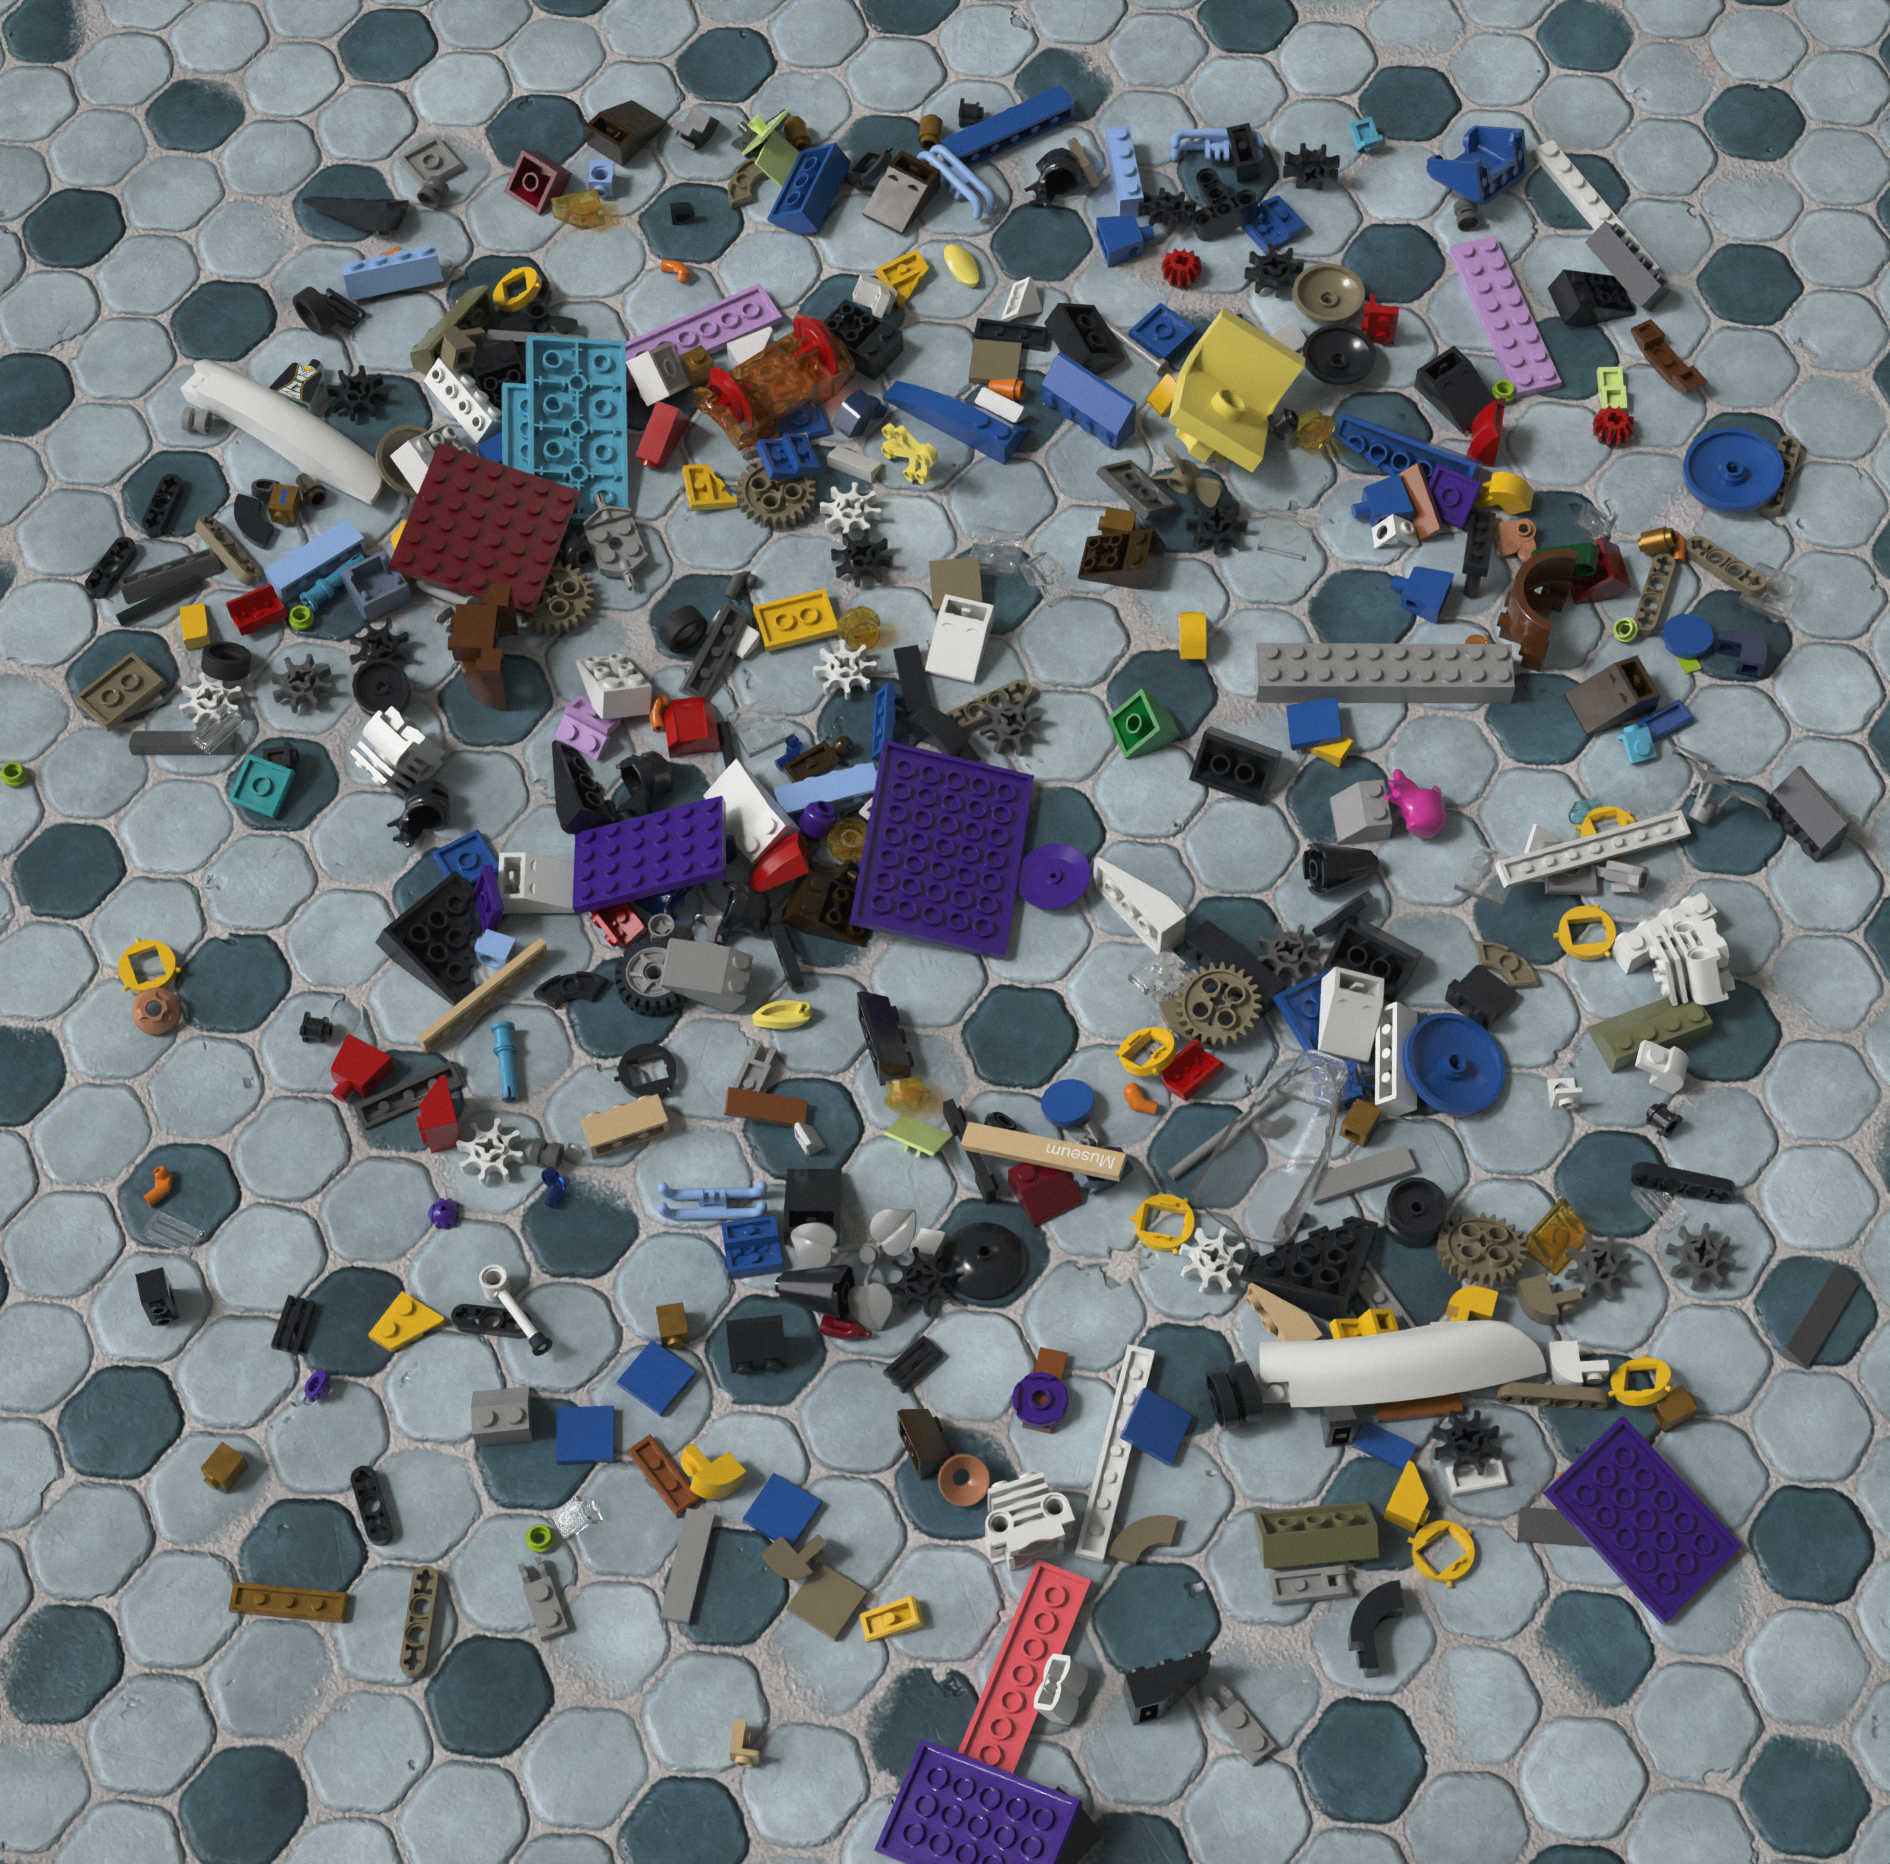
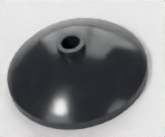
M1332 324L1323 326L1309 335L1304 343L1302 356L1306 358L1305 367L1318 380L1332 385H1349L1364 379L1371 372L1375 363L1376 352L1371 339L1361 330L1349 325Z
M979 1222L963 1227L950 1238L943 1255V1267L945 1273L950 1270L955 1271L956 1279L948 1281L962 1295L976 1300H994L1009 1294L1020 1283L1026 1268V1255L1021 1241L1012 1231L996 1223ZM985 1250L988 1251L990 1254L987 1256H982L980 1252Z

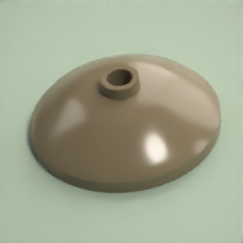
M1323 263L1311 266L1298 275L1293 285L1292 295L1296 307L1306 317L1321 323H1339L1352 318L1359 312L1364 303L1365 289L1361 279L1352 270L1337 264Z
M400 425L392 428L381 438L376 449V465L384 481L394 490L409 496H417L418 494L390 455L408 440L428 431L416 425Z

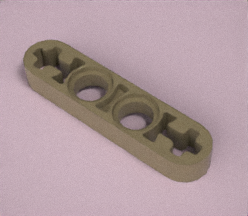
M1783 436L1778 442L1776 449L1780 453L1783 463L1788 465L1789 469L1784 471L1782 480L1784 488L1779 490L1774 497L1776 498L1774 507L1769 506L1770 502L1760 507L1761 513L1766 517L1774 518L1782 512L1800 450V442L1794 436ZM1786 446L1791 447L1789 456L1784 454Z
M200 515L194 526L195 531L241 583L255 586L262 575L259 567L215 518L209 515Z
M1693 536L1686 542V554L1695 563L1748 597L1758 598L1765 594L1767 585L1763 574L1705 537ZM1715 557L1723 559V561L1719 564H1713L1710 562V560ZM1735 569L1743 572L1739 576L1729 574L1730 571Z
M1659 553L1652 561L1634 617L1638 624L1637 636L1649 637L1655 630L1675 567V559L1668 553ZM1661 563L1666 564L1663 574L1659 573ZM1659 581L1664 587L1662 589H1655L1650 583ZM1653 601L1657 604V607L1649 609L1644 605V602ZM1644 616L1649 617L1646 627L1641 626Z
M1015 680L947 712L946 715L955 723H958L966 733L992 721L990 716L984 714L978 718L970 716L969 712L971 710L979 709L982 711L984 705H988L994 710L1000 709L1001 707H995L991 702L994 699H999L1001 692L1006 693V699L1010 704L1017 705L1021 702L1023 695L1016 693V690L1025 691V695L1028 696L1027 703H1029L1032 698L1031 684L1026 680Z
M1507 1382L1497 1385V1401L1511 1405L1603 1410L1607 1408V1391L1593 1387Z
M428 1565L421 1566L414 1571L408 1601L400 1667L403 1674L411 1679L422 1677L428 1668L440 1585L437 1571ZM425 1574H429L433 1580L427 1583L426 1591L428 1594L423 1593V1585L419 1580L424 1579ZM420 1601H426L430 1604L429 1611L423 1615L414 1612L415 1605ZM416 1629H422L426 1632L425 1639L419 1643H414L410 1640V1634ZM412 1650L417 1651L416 1657L421 1664L416 1665L415 1670H410L409 1665H407V1663H412L413 1661Z

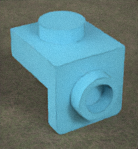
M1372 116L1348 125L1357 152L1364 149L1365 152L1376 150L1379 148L1378 145L1384 140L1383 135L1378 136Z
M1638 724L1624 727L1623 733L1617 734L1618 740L1623 739L1629 764L1656 757L1648 727L1639 728Z

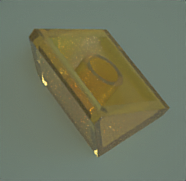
M1562 1197L1529 1232L1526 1238L1527 1255L1556 1276L1572 1259L1565 1256L1566 1250L1573 1246L1576 1250L1580 1251L1584 1246L1582 1238L1587 1233L1566 1198Z

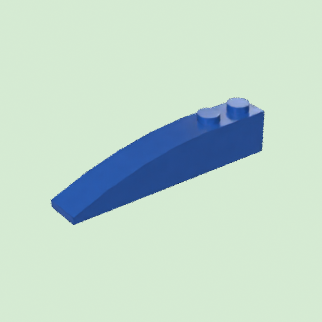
M896 380L883 395L884 401L1005 465L1031 432V429L1019 422L1013 423L974 402Z
M1345 413L1340 414L1333 437L1357 454H1361L1376 467L1381 468L1390 477L1418 463L1422 465L1429 484L1438 463L1477 480L1483 462Z

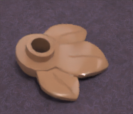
M1519 519L1515 523L1502 522L1494 528L1493 536L1499 539L1496 546L1498 558L1517 553L1519 559L1525 563L1531 558L1532 551L1537 549L1534 541L1536 526L1529 519ZM1522 527L1528 528V531L1526 533H1521L1519 529Z

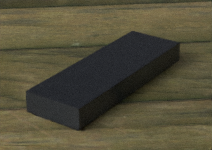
M977 318L973 342L974 339L1022 343V349L1044 352L1048 329L1041 326Z
M918 645L893 649L907 716L920 705L932 707Z

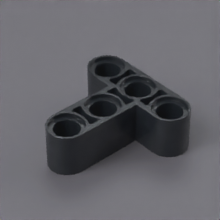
M1204 168L1197 173L1196 180L1200 195L1206 204V207L1199 209L1192 216L1198 239L1202 241L1211 240L1253 221L1259 216L1260 209L1256 193L1253 190L1245 189L1229 195L1214 169Z

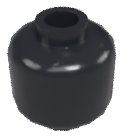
M567 533L563 538L556 558L566 566L571 564L574 570L576 568L581 569L590 562L592 547L587 540L579 535Z

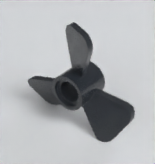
M544 280L536 297L526 305V315L504 318L500 322L501 330L533 331L536 333H545L552 328L558 333L566 335L578 327V321L574 318L551 316L546 302L550 291V283ZM514 341L516 347H519L523 343Z

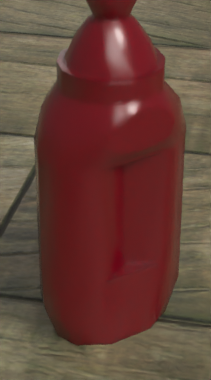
M823 1316L819 1332L826 1336L844 1340H855L865 1336L868 1338L872 1337L871 1331H866L853 1320H836L828 1316Z

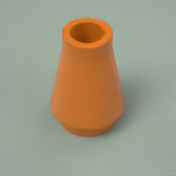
M1019 378L991 379L988 389L1011 401L1017 402V400H1023L1026 384L1025 381H1021Z

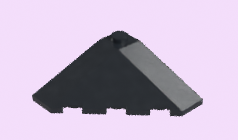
M456 870L384 928L375 942L396 964L452 1006L457 1005L475 990V981H471V968L475 966V947H470V934L474 933V913H470V900L474 899V889Z
M1350 1216L1342 1219L1343 1226L1329 1230L1327 1225L1308 1232V1239L1295 1243L1292 1238L1273 1245L1274 1252L1260 1256L1258 1251L1249 1254L1240 1273V1279L1248 1283H1254L1319 1318L1331 1321L1334 1319H1349L1377 1232L1378 1222Z

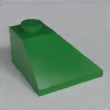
M1144 688L1140 689L1107 717L1124 758L1128 760L1161 750L1180 735L1171 714Z

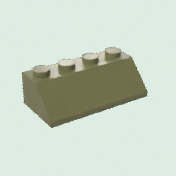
M482 285L471 288L463 296H460L455 305L442 315L440 321L428 330L420 343L414 345L410 352L414 369L427 376L437 359L441 358L440 352L447 328L456 326L461 331L479 327L484 329L494 318L489 286Z
M1677 993V1006H1672L1669 998L1666 997L1591 1025L1587 1030L1612 1074L1635 1065L1640 1043L1645 1039L1670 1050L1674 1046L1681 1048L1707 1038L1713 1022L1704 1006L1695 1003L1688 993V1002L1683 1004Z
M1367 1501L1254 1512L1259 1554L1264 1569L1281 1570L1288 1566L1310 1567L1318 1563L1339 1564L1342 1561L1348 1560L1364 1562L1371 1558L1379 1557L1378 1527Z

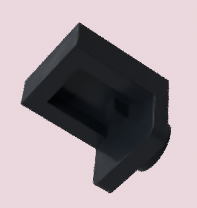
M289 741L283 742V746L262 749L264 760L297 772L296 764L300 762L299 752Z

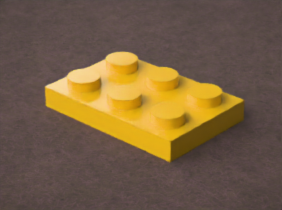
M825 588L753 606V613L766 652L839 634V627Z

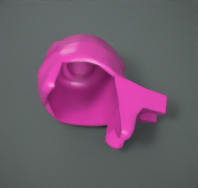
M1395 769L1393 772L1395 780H1389L1388 790L1392 794H1384L1383 798L1400 808V815L1406 822V829L1414 836L1431 838L1440 834L1447 826V816L1444 799L1439 787L1434 785L1432 789H1419L1412 780L1405 776L1402 770Z

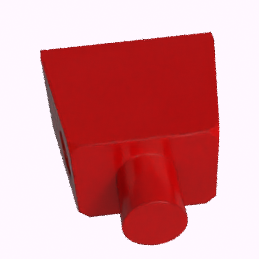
M348 1034L330 1069L333 1081L337 1083L331 1094L341 1102H345L351 1092L363 1098L367 1097L395 1069L391 1056Z

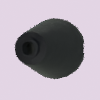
M1312 843L1307 845L1310 849L1303 853V875L1305 880H1310L1311 886L1308 887V890L1313 895H1323L1371 877L1379 867L1377 856L1371 850Z
M845 1264L784 1271L781 1277L778 1276L776 1279L775 1291L779 1293V1297L782 1300L836 1320H845L850 1314L848 1294L850 1289L855 1286V1274L853 1268Z

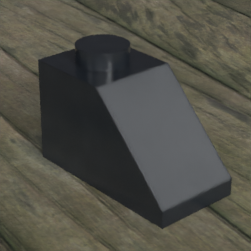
M1250 123L1226 128L1237 182L1259 178L1260 161Z
M1352 1406L1322 1407L1320 1421L1325 1448L1353 1445L1358 1420Z

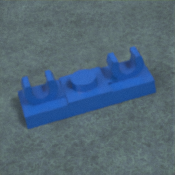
M887 683L875 693L871 759L878 762L884 740L901 743L899 738L892 737L897 722L895 715L903 711V708L898 707L896 704L903 700V696L895 694V685Z

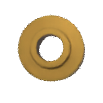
M928 114L920 119L918 141L924 150L929 151L933 146L941 144L943 121L937 115Z
M799 116L789 117L785 121L783 128L787 141L799 152L806 150L811 144V138L805 121Z
M1666 526L1642 532L1641 538L1638 539L1640 551L1642 553L1645 552L1647 556L1671 551L1678 544L1674 528H1667Z

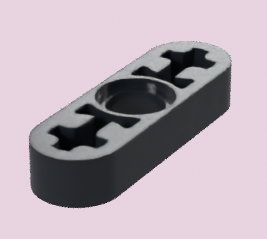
M167 474L163 476L142 519L144 533L149 538L161 537L170 523L184 491L182 480L178 475ZM161 502L169 503V506L164 510L156 508Z
M129 537L116 539L87 577L85 587L91 598L102 599L106 597L135 559L137 548L133 539ZM109 564L118 565L117 569L112 572L105 571V567Z
M782 921L768 924L771 940L791 991L805 987L802 973Z
M460 1304L451 1313L453 1325L460 1332L516 1339L527 1337L521 1327L520 1329L515 1328L514 1324H517V1322L506 1308ZM523 1311L532 1323L530 1315L527 1312ZM464 1313H468L471 1319H466L465 1323H461L460 1318L464 1316ZM477 1314H480L479 1325H477L475 1319L478 1320ZM490 1315L500 1318L498 1325L495 1327H487L484 1321ZM505 1317H507L508 1322H509V1323H506V1326H507L506 1329L504 1328V1327H505V1319H504Z
M359 1466L352 1472L350 1480L365 1532L373 1545L384 1546L391 1541L393 1528L379 1481L371 1467ZM366 1475L369 1478L368 1485L370 1491L366 1493L360 1482V1476ZM370 1499H376L380 1502V1506L375 1512L364 1510L365 1503ZM379 1519L382 1529H386L383 1531V1536L378 1537L375 1533L376 1527L373 1520Z

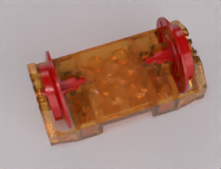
M804 314L796 315L793 319L794 330L728 372L719 367H713L709 372L710 382L703 388L698 387L693 390L695 406L702 413L712 417L724 430L731 444L738 451L756 445L758 439L768 440L778 433V420L809 400L815 406L824 404L835 397L850 380L855 378V363L847 348L839 338H836L835 334L832 335L829 332V328L824 325L821 319L808 317Z

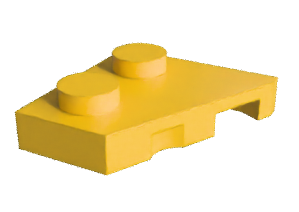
M916 249L876 268L875 274L879 280L892 286L898 292L894 303L900 309L926 276L929 267Z
M708 464L683 465L682 473L690 511L737 508V498L730 496L725 490L726 485L715 476L714 471Z
M401 1291L368 1335L377 1344L390 1352H394L404 1347L407 1342L423 1337L424 1332L437 1325L440 1328L446 1323V1320L440 1314Z

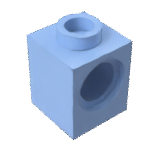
M591 160L588 177L590 197L613 198L616 181L614 161Z
M486 929L483 937H479L475 944L478 962L500 970L516 957L518 953L516 938Z

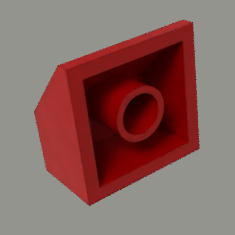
M445 1074L438 1078L419 1105L421 1116L416 1117L423 1145L429 1144L431 1153L457 1147L456 1142L458 1140L462 1141Z

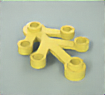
M889 423L884 426L882 432L888 440L881 447L883 455L889 460L891 458L895 459L898 456L909 458V467L903 470V474L909 482L912 483L917 479L920 484L924 485L930 481V467L934 466L935 461L939 458L935 448L930 443L919 444L903 425L895 428ZM918 461L921 463V469H919V470H918Z

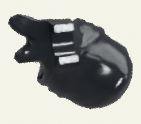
M1065 148L1053 149L1046 153L1036 163V168L1040 172L1039 179L1024 190L1025 192L1033 190L1036 193V199L1030 200V205L1043 204L1044 208H1048L1055 195L1068 193L1077 187L1078 189L1081 188L1082 172L1075 154Z
M649 751L642 753L640 756L632 755L616 765V769H620L622 780L631 798L614 810L616 813L635 810L639 817L653 813L650 807V800L661 792H670L673 789L674 783L671 768L661 754Z
M434 779L416 782L404 793L406 803L403 814L390 821L387 827L397 826L400 833L392 838L393 842L404 841L405 847L410 848L413 847L415 839L422 834L424 829L437 828L443 824L445 827L448 826L451 811L447 787Z
M723 881L722 886L730 889L724 915L705 916L694 914L693 916L695 921L704 924L708 928L706 941L724 946L731 931H743L750 933L753 937H759L771 918V901L765 892L755 890L753 894L749 893L748 884Z

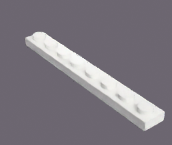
M1553 140L1533 148L1532 156L1595 231L1604 222L1612 225L1617 223L1626 232L1624 237L1635 242L1640 248L1638 253L1650 259L1654 264L1652 269L1656 273L1659 272L1660 267Z
M1679 810L1496 862L1495 868L1505 889L1688 837L1691 832L1682 811Z
M1127 1345L1075 1552L1076 1557L1100 1563L1104 1561L1132 1445L1121 1439L1120 1435L1140 1391L1143 1388H1147L1155 1350Z

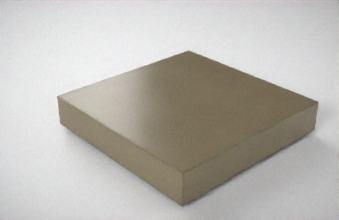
M974 339L969 383L989 384L991 379L1018 378L1022 343Z
M979 557L929 561L933 612L940 611L945 594L983 603Z
M819 1561L786 1608L788 1612L835 1641L867 1596V1591Z

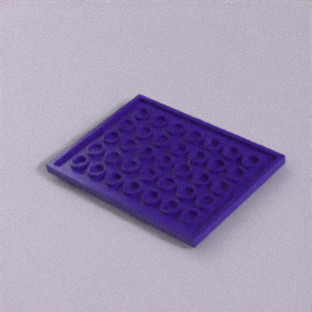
M884 740L881 747L849 924L1003 960L1006 955L1034 775Z

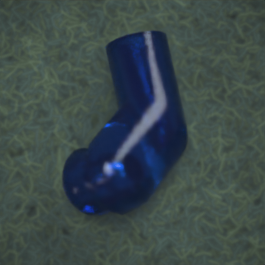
M795 735L789 736L786 739V754L774 760L780 772L783 771V764L802 754V742Z
M546 1168L541 1174V1179L550 1191L545 1205L552 1209H557L566 1190V1184L558 1171Z

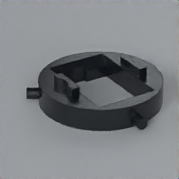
M881 144L861 154L853 161L847 172L846 178L854 188H860L880 176L891 161V151L893 148L891 146L887 148ZM871 159H877L875 164L865 174L859 173Z
M654 1040L653 1044L644 1043L632 1047L620 1060L618 1066L619 1076L614 1077V1081H620L623 1089L635 1098L639 1099L644 1095L652 1096L655 1094L661 1097L667 1092L671 1094L674 1091L672 1087L677 1077L676 1063L672 1054L666 1048L658 1045V1040ZM662 1056L664 1064L667 1066L668 1077L633 1087L627 1066Z

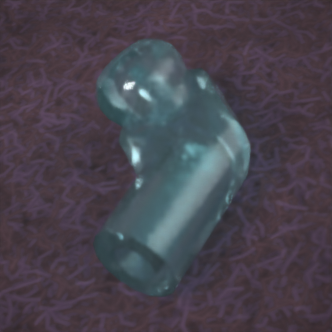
M1599 797L1576 801L1569 812L1570 822L1575 825L1581 824L1588 812L1601 807Z

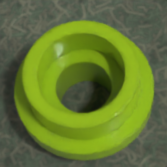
M1499 380L1493 385L1491 390L1494 400L1504 397L1506 399L1505 403L1511 402L1516 395L1513 383L1508 380Z
M303 605L294 607L289 614L290 625L298 630L309 628L314 622L313 612Z
M1621 618L1614 624L1613 634L1620 642H1630L1638 634V624L1632 618ZM1626 627H1630L1629 632L1627 634H1624V629Z
M9 762L3 766L0 776L5 785L16 787L26 780L27 771L22 764Z
M537 1524L527 1531L525 1541L531 1551L543 1553L553 1546L554 1533L547 1525ZM538 1536L545 1537L543 1543H536L535 1539Z

